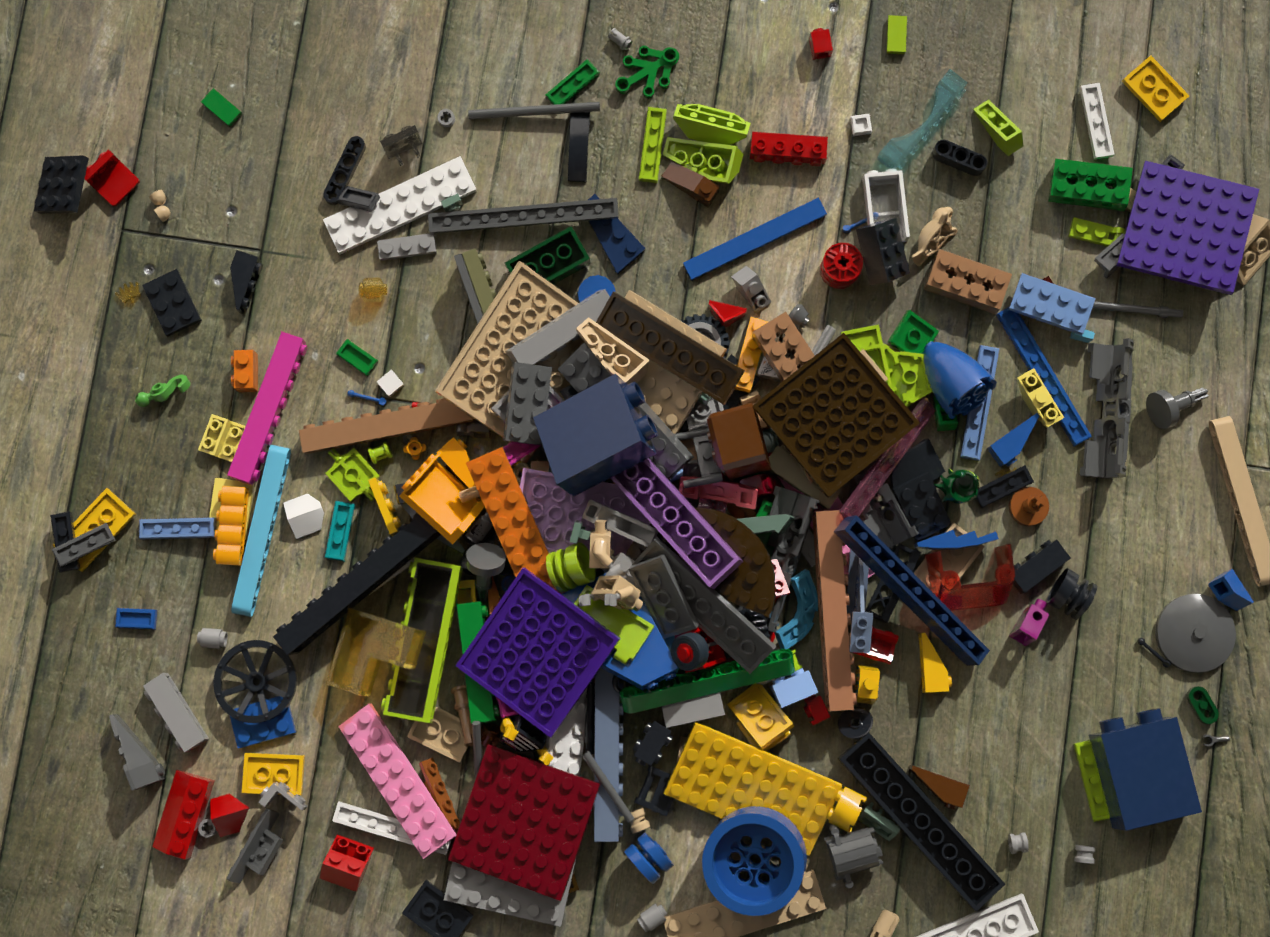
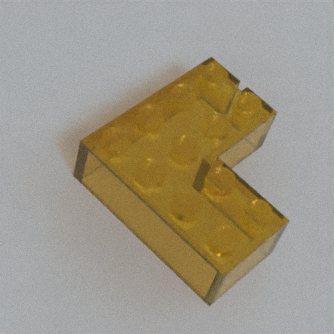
M349 608L326 684L356 695L370 697L381 660L415 670L426 631L361 610Z

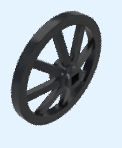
M263 640L242 642L227 651L217 665L213 680L215 697L221 708L236 720L246 723L270 721L285 711L295 695L297 673L294 663L283 649L273 643ZM250 648L267 649L258 672L248 651ZM240 652H242L250 671L249 675L227 666L231 659ZM275 652L286 666L268 675H264L272 654ZM224 671L246 680V683L223 691L222 678ZM288 673L289 675L287 692L267 684L268 681ZM257 679L260 680V684L258 686H256L254 683V681ZM249 689L238 711L234 710L225 699L226 696ZM264 689L284 698L270 712L264 695ZM257 692L263 715H243Z

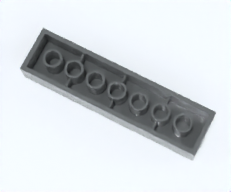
M583 343L558 368L559 372L578 393L612 376L586 343ZM645 402L639 406L642 417L646 414L649 415L658 431V436L651 439L657 454L649 459L670 481L694 456Z

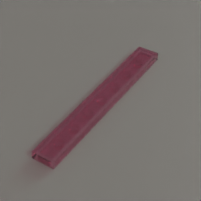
M922 398L912 412L920 424L879 456L839 512L843 519L849 516L857 515L859 517L934 415L936 411L928 398Z

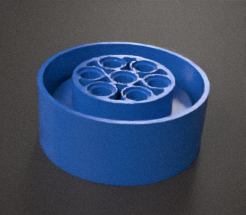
M760 806L741 808L724 817L708 838L702 857L703 875L714 897L728 909L748 916L767 915L787 905L799 890L807 864L806 846L797 827L780 812ZM749 836L752 839V843L745 844L742 841V837ZM769 838L772 841V845L765 846L762 843V839ZM731 853H739L741 860H733ZM751 855H759L761 858V862H753L751 860ZM771 857H779L781 860V864H773L771 862ZM740 871H747L750 878L743 879L740 876ZM767 873L770 876V880H761L760 874Z

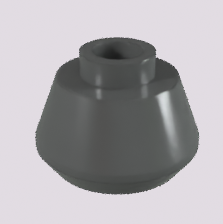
M797 304L789 314L797 329L800 327L804 328L810 320L807 317L809 313L802 304Z

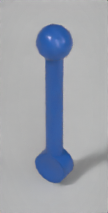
M874 212L873 219H878L879 214ZM867 218L850 226H843V232L849 233L852 228L867 222Z
M353 390L347 392L349 397L355 396L378 402L381 406L387 403L385 398L378 399L355 393Z

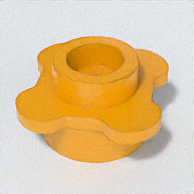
M412 437L407 446H404L403 451L410 454L413 460H418L420 454L426 451L427 447L425 444H421L416 437Z

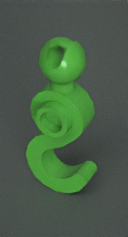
M186 375L175 376L167 384L157 383L153 385L150 393H138L135 402L140 407H146L153 399L160 402L166 401L176 387L183 393L190 387L191 383Z

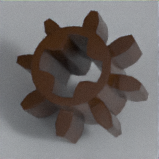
M483 723L481 727V744L487 747L488 744L497 746L501 733H499L500 727L497 724L488 723L486 725Z

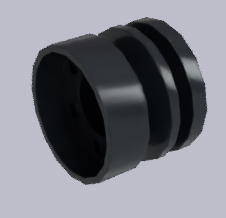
M1066 568L1053 585L1046 603L1058 610L1066 604L1064 613L1069 615L1072 612L1071 617L1074 620H1078L1093 602L1098 586L1093 582L1089 584V580L1086 578L1077 584L1080 575Z

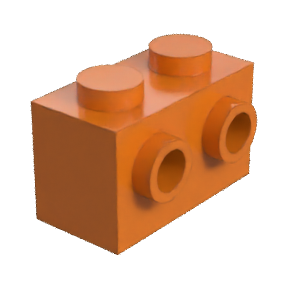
M234 350V356H231V366L234 367V375H231V385L238 392H258V354L254 350Z

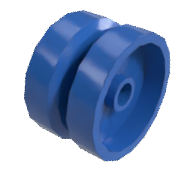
M644 832L637 839L643 851L636 845L631 844L624 852L638 870L654 884L661 878L655 865L662 871L667 872L674 864L668 858L663 848Z

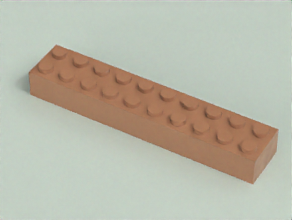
M840 510L818 511L812 515L825 706L829 711L854 710L853 705L857 704L856 693L852 692V685H855V674L851 672V665H854L853 653L849 651L851 633L848 632V625H851L850 613H847L846 605L850 604L849 594L845 593V586L848 585V575L844 574L847 558L842 550V546H845V543L834 533V530L844 519L843 514H840Z

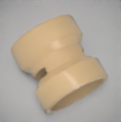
M643 808L631 812L634 817L630 821L632 834L650 827L648 820L644 817L645 812Z

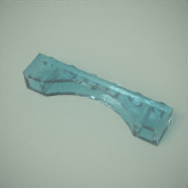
M949 69L935 88L934 107L928 119L911 133L890 139L879 152L877 159L889 169H902L908 162L906 158L909 154L913 156L920 146L918 144L920 141L923 140L925 142L932 133L930 129L933 126L937 127L943 120L941 116L945 112L949 113L955 106L953 102L956 98L960 100L967 91L965 87L968 82Z

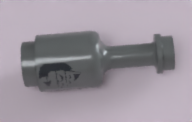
M487 512L484 515L479 514L466 530L465 536L475 544H478L480 541L482 542L493 527Z

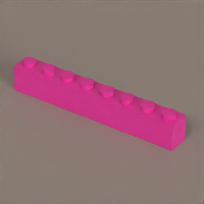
M281 331L227 476L231 479L252 486L254 481H258L260 465L267 458L266 450L268 445L270 446L273 442L274 428L278 427L281 419L279 416L282 409H285L287 404L286 396L288 391L291 392L294 386V381L292 380L294 375L298 374L301 363L299 362L301 356H305L307 351V345L303 338Z

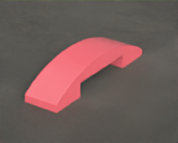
M680 477L679 492L684 497L692 499L700 497L734 503L736 506L744 508H756L758 489L724 480L722 482L684 489L683 481L701 477Z

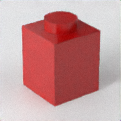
M817 28L810 32L809 43L812 59L831 57L833 47L829 29Z

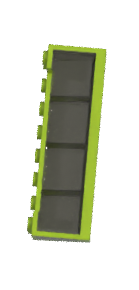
M414 558V562H410L408 572L411 573L413 582H409L407 594H410L409 601H406L403 613H406L405 621H401L400 625L401 640H398L396 644L398 656L397 660L394 659L392 664L394 676L393 679L389 680L388 684L390 695L383 698L381 710H384L383 715L425 723L433 722L463 567L420 558Z

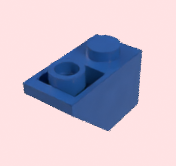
M1233 569L1215 577L1208 583L1218 601L1235 611L1254 602Z

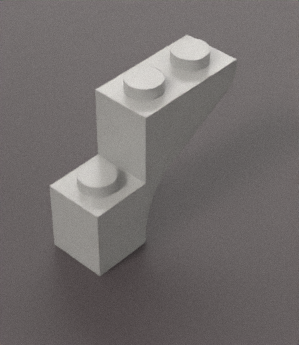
M589 500L582 518L594 524L595 520H606L607 529L646 547L657 537L659 532L656 528L593 500Z

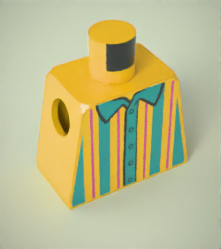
M857 665L854 693H856L858 703L874 704L876 702L880 671L877 667Z

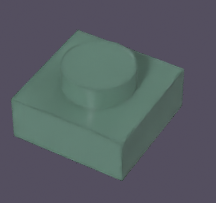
M458 193L441 201L445 212L458 211L463 206Z

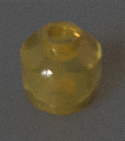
M379 277L364 278L362 283H359V297L363 298L365 302H381L384 295H387V284H383L382 279Z

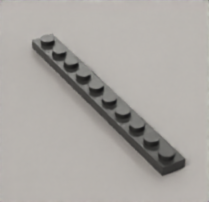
M617 198L428 214L429 233L434 234L619 218Z

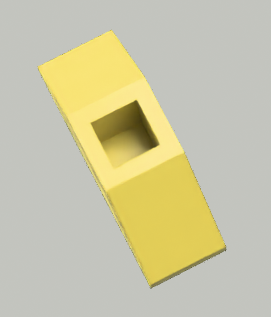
M1034 368L1017 377L1023 400L1033 415L1038 413V420L1046 428L1064 418Z

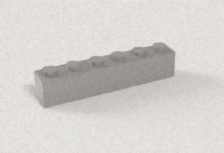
M606 289L598 290L508 349L506 353L511 361L534 365L539 360L543 362L550 358V353L554 350L560 351L565 348L568 341L579 339L581 336L577 333L576 328L588 317L594 322L597 321L610 298Z

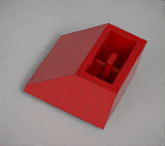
M337 834L322 863L319 878L357 892L374 848Z

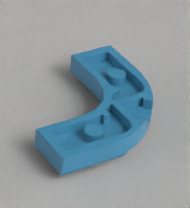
M803 570L791 578L798 602L797 612L789 623L778 629L777 632H774L780 649H788L808 634L814 624L812 620L815 611H818V596L809 570Z

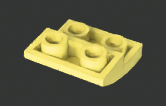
M212 414L198 450L232 462L245 426Z

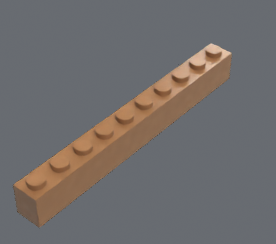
M445 398L436 400L434 404H429V402L418 403L417 407L414 408L401 406L398 407V411L391 412V409L379 411L380 414L373 416L372 413L361 414V418L357 419L345 417L341 419L342 422L334 423V420L322 422L323 425L315 427V424L303 426L304 429L299 430L302 452L310 454L477 420Z

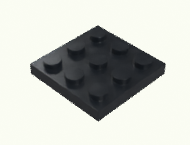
M83 155L45 157L38 193L35 199L34 212L39 214L78 213L89 158Z

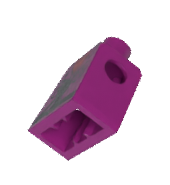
M1037 599L1034 605L1031 604L1025 608L1010 632L1009 637L1024 646L1037 640L1049 616L1044 611L1048 604L1041 599Z

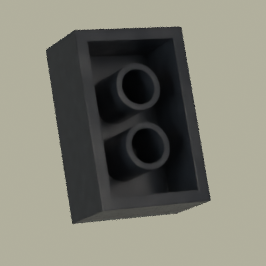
M896 218L877 221L856 229L870 286L888 283L910 274L904 244L900 235V227Z

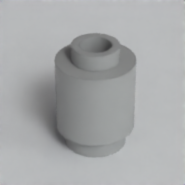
M203 628L201 632H198L197 643H200L202 648L221 649V647H226L228 633L222 629Z
M655 903L642 912L637 921L645 932L652 931L667 920L665 918L667 912L661 904L657 906Z

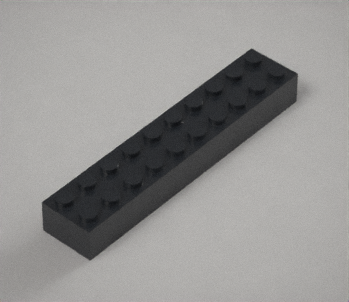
M416 513L412 517L414 520L409 524L404 523L397 529L398 533L393 537L390 535L382 541L383 545L379 549L374 548L367 554L368 558L363 562L361 560L352 566L353 570L349 574L344 573L336 580L337 584L324 589L319 599L314 598L306 605L307 609L303 612L298 611L291 617L292 621L286 625L284 623L277 628V633L273 638L287 655L300 653L441 534Z
M869 732L859 738L837 758L974 911L977 912L1005 885L1001 878Z

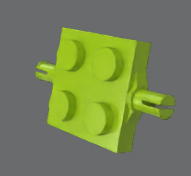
M335 448L331 449L332 452L329 451L328 454L335 462L325 474L350 502H353L362 494H365L371 502L374 501L370 496L371 494L374 497V494L370 489L368 480L375 477L379 479V474L355 448L342 456Z

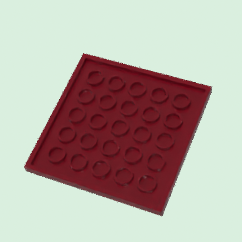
M488 744L448 860L562 901L601 784Z

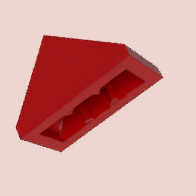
M709 300L708 309L715 320H719L721 326L725 328L743 318L747 308Z
M230 793L210 799L211 821L220 838L240 832L249 807Z

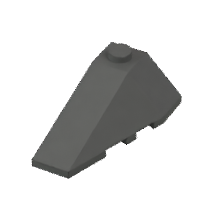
M118 714L110 715L109 719L114 736L121 743L118 749L119 754L126 760L123 768L131 790L143 789L164 780L165 770L162 764L158 763L157 759Z

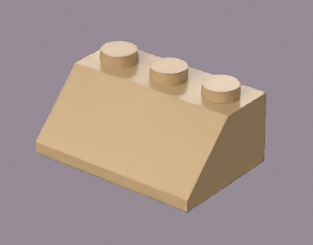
M1254 214L1237 281L1242 285H1245L1270 257V221Z

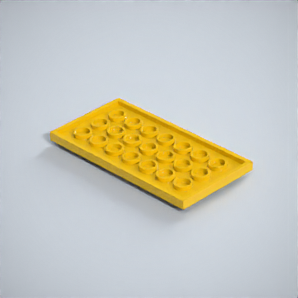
M695 722L666 785L664 794L721 819L738 809L752 806L766 807L778 811L790 819L803 837L807 855L810 856L827 820L826 817L829 810L833 807L837 793L842 788V784Z

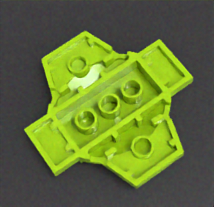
M879 324L840 333H845L859 351L863 349L888 378L886 382L906 407L933 392L925 372L924 354L893 351L889 348L890 346L883 343Z

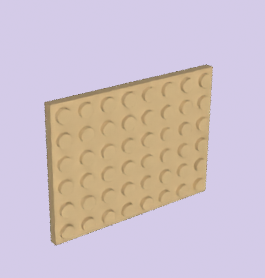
M519 261L435 392L503 438L505 424L491 408L509 390L512 361L506 351L577 305L578 302ZM581 337L575 341H568L565 348L560 351L554 350L550 353V358L543 362L539 360L534 364L552 367L550 386L564 401L565 399L560 391L571 384L559 372L558 368L585 343Z

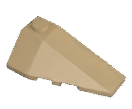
M588 317L576 328L577 333L610 375L617 374L627 384L634 381L638 383L646 375L650 360Z

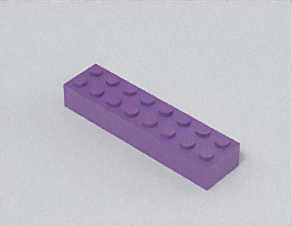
M649 458L611 477L613 482L710 588L715 589L744 562Z

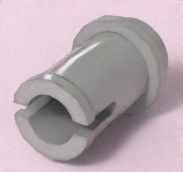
M616 28L611 30L613 34L609 33L608 39L619 45L621 50L627 51L632 45L631 38L624 36Z

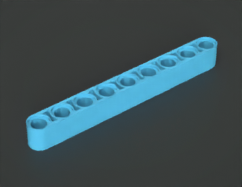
M270 445L233 598L231 612L234 614L252 617L254 614L290 461V448Z

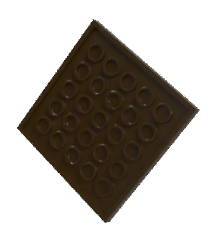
M842 333L753 405L757 414L827 498L920 424L845 333Z

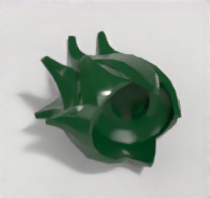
M948 469V477L944 478L943 475H940L943 484H934L935 487L942 490L945 494L941 501L946 502L950 500L954 503L962 504L977 497L979 477L968 470L953 472L951 469Z

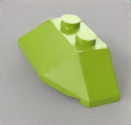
M677 104L673 116L674 121L689 139L724 145H732L747 138L751 124L735 113L700 104Z

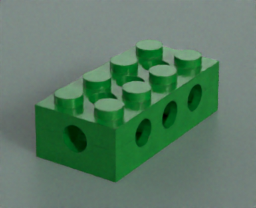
M1055 158L1052 167L1048 202L1125 211L1129 202L1133 168ZM1067 181H1073L1074 184L1071 185ZM1086 183H1091L1094 187H1089ZM1106 185H1110L1113 189H1108Z

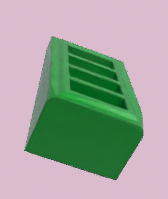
M932 392L937 431L955 430L958 425L957 415L955 414L956 417L954 419L949 418L948 415L941 416L945 411L943 408H940V404Z

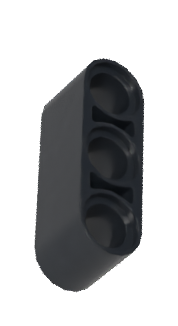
M948 140L938 141L932 151V156L935 160L973 176L982 174L987 166L985 156ZM938 148H944L946 150V153H940L938 151ZM955 155H961L964 160H957ZM973 162L980 163L981 168L974 167Z

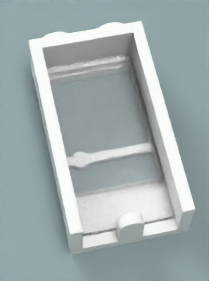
M888 169L885 172L879 173L876 170L868 171L862 178L867 224L896 218L900 227L902 242H907L910 238L902 170Z

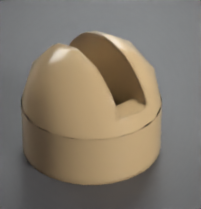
M163 190L155 191L149 196L154 205L162 206L166 203V195Z
M159 206L154 209L162 222L170 217L171 212L168 207Z

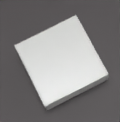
M869 114L850 117L853 136L872 133Z
M392 370L377 381L389 397L404 386Z

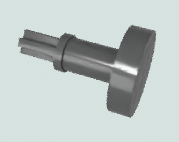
M1203 387L1192 392L1187 390L1174 397L1165 390L1150 393L1146 399L1148 415L1151 421L1160 429L1175 426L1179 421V411L1195 406L1196 402L1208 398V390Z
M478 543L471 546L466 553V567L476 575L477 601H483L484 603L488 601V590L492 588V576L501 573L505 567V552L495 544Z

